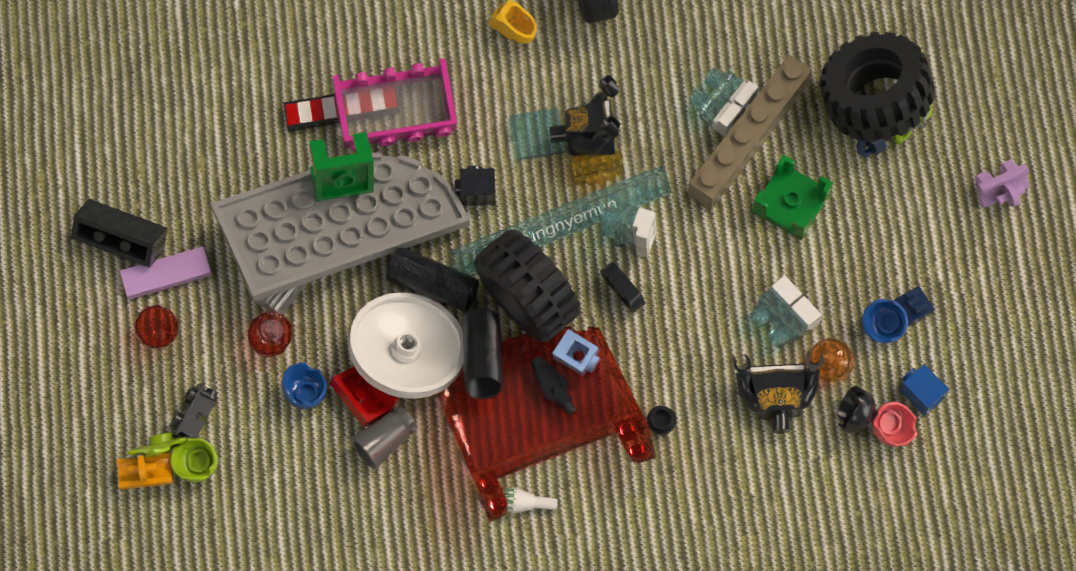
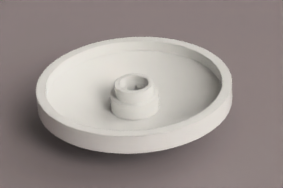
M413 293L383 295L367 303L358 312L353 321L348 341L351 360L360 375L373 387L384 393L401 398L432 396L450 386L461 371L464 363L463 330L456 318L445 307L430 298Z

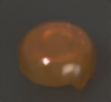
M837 338L820 340L810 350L809 359L813 362L820 359V351L823 353L824 361L818 368L820 370L819 379L831 383L837 380H846L855 368V357L846 343Z

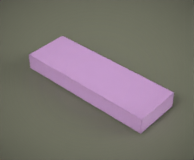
M204 246L158 259L150 268L137 265L120 270L128 300L212 276Z

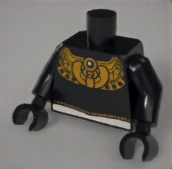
M606 75L600 80L599 87L603 91L601 93L597 92L588 104L565 111L566 124L549 126L551 143L567 141L569 153L572 156L616 154L615 137L618 136V128L621 124L613 116L611 101L608 100V96L611 98L616 96L619 88L616 85V80L610 75Z
M810 350L806 352V363L809 367L807 368L805 363L751 366V360L745 353V363L738 366L736 357L733 356L731 363L738 371L736 373V381L740 398L751 411L757 412L759 419H772L773 433L783 434L790 432L789 418L800 417L801 410L809 407L818 391L820 370L818 368L823 364V353L820 351V359L813 362L809 359Z

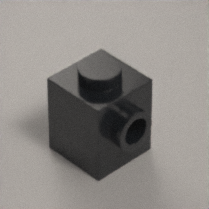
M472 165L466 169H460V179H455V193L457 196H461L463 206L496 205L495 168H483L482 166Z

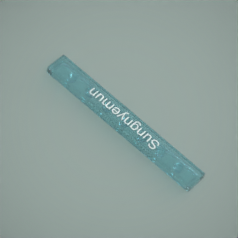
M662 165L451 250L450 254L455 268L463 273H468V275L476 273V268L474 267L476 255L506 230L520 231L524 236L529 237L535 245L540 247L672 193L666 170Z

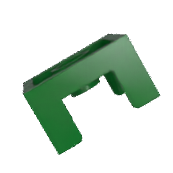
M367 132L353 135L356 154L332 158L327 156L324 140L309 141L313 166H310V174L317 202L374 192V160Z
M783 154L776 165L775 174L764 191L760 190L756 196L752 213L796 238L803 240L831 195L833 182L821 176L819 183L799 173L794 170L796 162Z

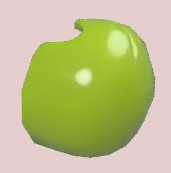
M187 438L185 442L172 449L170 464L173 472L182 480L197 483L208 479L216 471L218 455L214 446L205 439Z

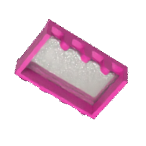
M445 58L439 60V66L423 68L422 63L413 64L411 70L395 73V68H386L383 70V75L367 77L366 72H360L355 74V79L339 81L338 75L333 76V89L344 149L351 148L352 151H356L353 135L367 132L370 145L379 143V146H390L395 144L396 140L407 139L408 142H415L424 139V136L435 134V137H446L451 135L452 131H456L457 118Z

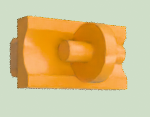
M163 453L153 457L138 455V457L117 459L119 489L125 490L173 484V472L170 464L171 454Z

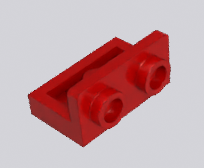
M355 366L332 377L329 383L363 428L392 412L399 400L398 397L373 387L360 375Z

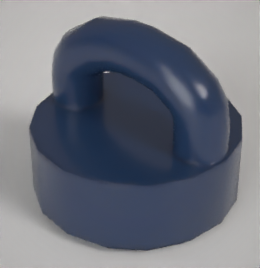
M863 138L862 141H857L856 148L860 156L869 157L872 154L878 155L884 151L886 144L883 139H877V142H867ZM864 144L868 147L867 150H864Z

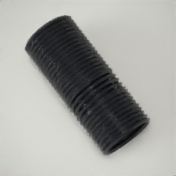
M404 247L396 249L386 272L387 281H392V283L408 288L411 291L421 293V295L430 299H436V301L445 303V305L461 310L464 313L470 308L480 281L479 278L473 275H468V273H463L456 268L453 269V267L450 268V266L433 259L431 260V258Z
M485 308L474 309L467 312L462 320L464 388L466 393L474 398L488 399L497 396L503 388L500 318L492 310Z

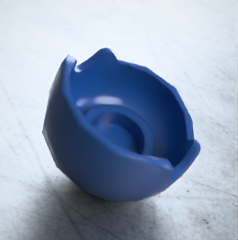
M889 299L873 301L865 308L862 316L864 331L871 339L880 343L898 341L906 333L909 324L906 310L898 302Z
M300 362L290 365L283 373L281 387L288 403L306 410L318 406L326 397L327 382L319 369H313L306 362Z

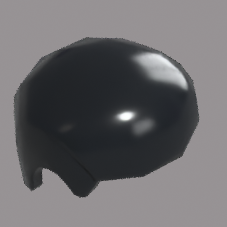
M857 385L852 386L847 391L838 408L837 416L844 423H838V426L848 433H857L865 429L872 422L875 414L876 404L873 396Z

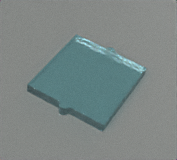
M558 108L509 116L512 130L510 140L514 142L517 161L566 153L565 142L551 143L549 126L561 125Z

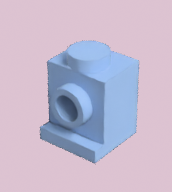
M569 329L552 353L556 361L563 363L584 376L586 371L592 373L600 361V357L597 356L599 353L598 347ZM576 352L584 354V358L581 361L574 360L573 355Z

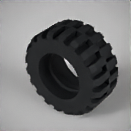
M870 32L869 36L863 37L859 35L854 37V41L843 43L838 52L834 51L828 58L830 62L824 64L819 84L825 106L834 126L838 127L839 131L844 135H851L853 139L862 141L865 138L867 142H877V139L888 141L892 140V137L899 134V136L908 133L907 129L910 127L915 128L920 124V118H925L928 114L935 96L933 92L935 89L926 56L921 51V48L915 42H910L909 38L902 35L896 37V34L892 32H885V34ZM882 78L898 80L890 89L882 93L868 96L856 94L864 85L871 81Z
M506 230L476 255L474 267L482 284L487 288V291L495 299L499 307L505 311L507 316L522 331H525L529 337L534 338L535 341L547 342L578 317L580 302L577 300L576 293L571 289V285L566 281L562 272L553 264V261L542 252V249L535 245L529 237L524 236L522 232Z

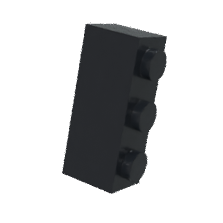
M88 199L74 215L71 239L150 268L164 251L168 227Z

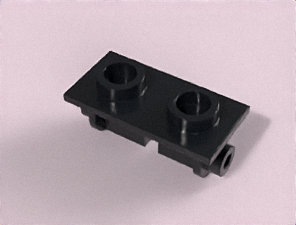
M204 382L197 384L196 387L191 386L183 399L186 402L181 413L178 411L170 422L169 427L173 428L171 431L172 437L179 433L181 437H186V439L197 438L205 422L196 418V415L198 413L206 418L209 416L217 401V398H215L217 395L216 391L207 388L206 391L202 390L205 385Z

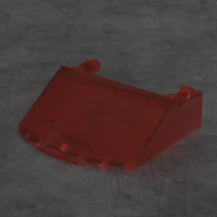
M566 326L547 342H537L527 334L501 342L503 388L497 396L488 399H477L466 393L463 367L454 382L436 394L488 523L506 515L509 508L506 496L499 483V478L617 433L629 459L633 463H642L657 458L649 425L599 327L588 326L587 331H573L599 349L597 356L600 357V361L592 373L586 371L584 376L553 358L552 353L568 329L573 331L572 326ZM576 352L573 358L576 361H581L584 358V354ZM541 356L569 382L568 394L573 398L572 403L578 410L574 415L568 417L563 409L557 407L555 402L544 398L530 364L534 358Z

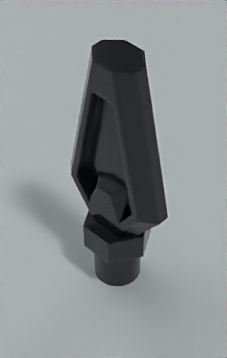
M541 356L534 358L530 364L544 398L555 402L557 407L563 409L568 417L574 415L578 410L572 403L573 398L568 394L569 382Z

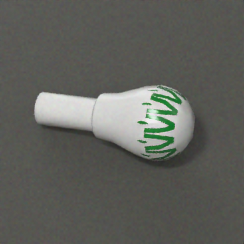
M509 487L500 494L499 504L508 513H519L533 510L534 508L556 510L557 498L536 497L535 494L528 493L519 488Z

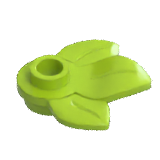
M171 432L148 437L150 444L127 451L128 455L144 453L145 457L157 456L172 450V445L185 442L186 437L173 438Z

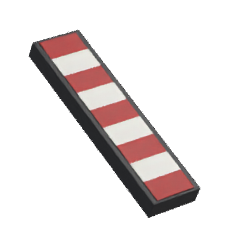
M396 86L342 95L347 122L400 114ZM335 94L283 102L288 132L340 124Z

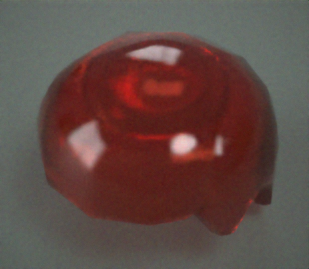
M153 305L147 306L137 315L134 330L136 337L142 345L151 349H163L172 344L177 338L179 323L177 317L169 308Z
M273 310L258 314L248 328L247 335L250 347L257 354L265 357H273L284 353L293 337L291 322L283 313Z

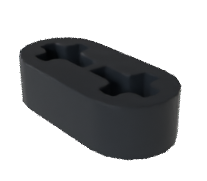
M611 262L600 270L605 282L632 313L646 304L641 293L617 264Z

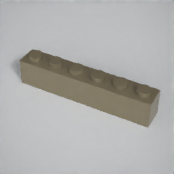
M790 54L786 57L691 179L688 186V196L710 211L714 208L810 84L811 68Z

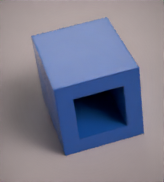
M924 364L918 370L912 368L902 378L904 383L900 390L926 416L946 398L949 388Z

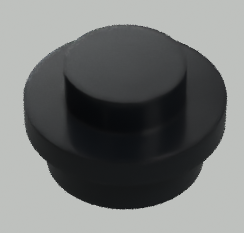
M656 406L648 413L647 426L654 434L666 435L675 428L676 416L669 407Z

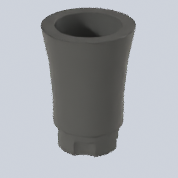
M399 406L367 429L350 437V441L365 463L373 470H376L397 447L410 438V434L415 432L418 427L412 416Z

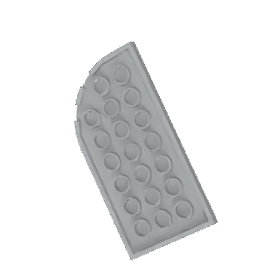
M381 152L372 153L374 160V192L317 202L310 170L211 203V210L253 302L394 253L399 247L408 248L468 227L470 219L454 189L438 172L436 174L433 173L431 170L423 167L420 161L403 155H400V158L381 156Z

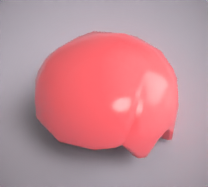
M897 401L884 403L875 411L872 420V431L879 442L890 447L908 445L918 434L915 430L917 418L902 403Z

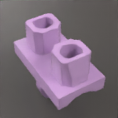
M1009 160L1001 164L999 167L1000 175L993 178L986 171L976 175V186L979 191V201L982 207L986 208L997 202L1000 205L1006 201L1011 207L1019 205L1018 196L1024 194L1025 189L1029 188L1027 178L1029 169L1025 164L1018 166L1013 160Z

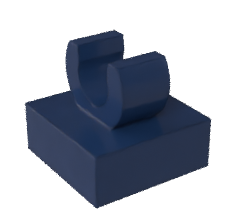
M920 286L894 299L895 302H898L906 310L909 321L908 326L929 316L935 310Z

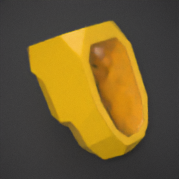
M513 0L503 2L488 19V24L492 29L499 31L509 40L513 39L521 44L530 43L537 33V25L533 16Z

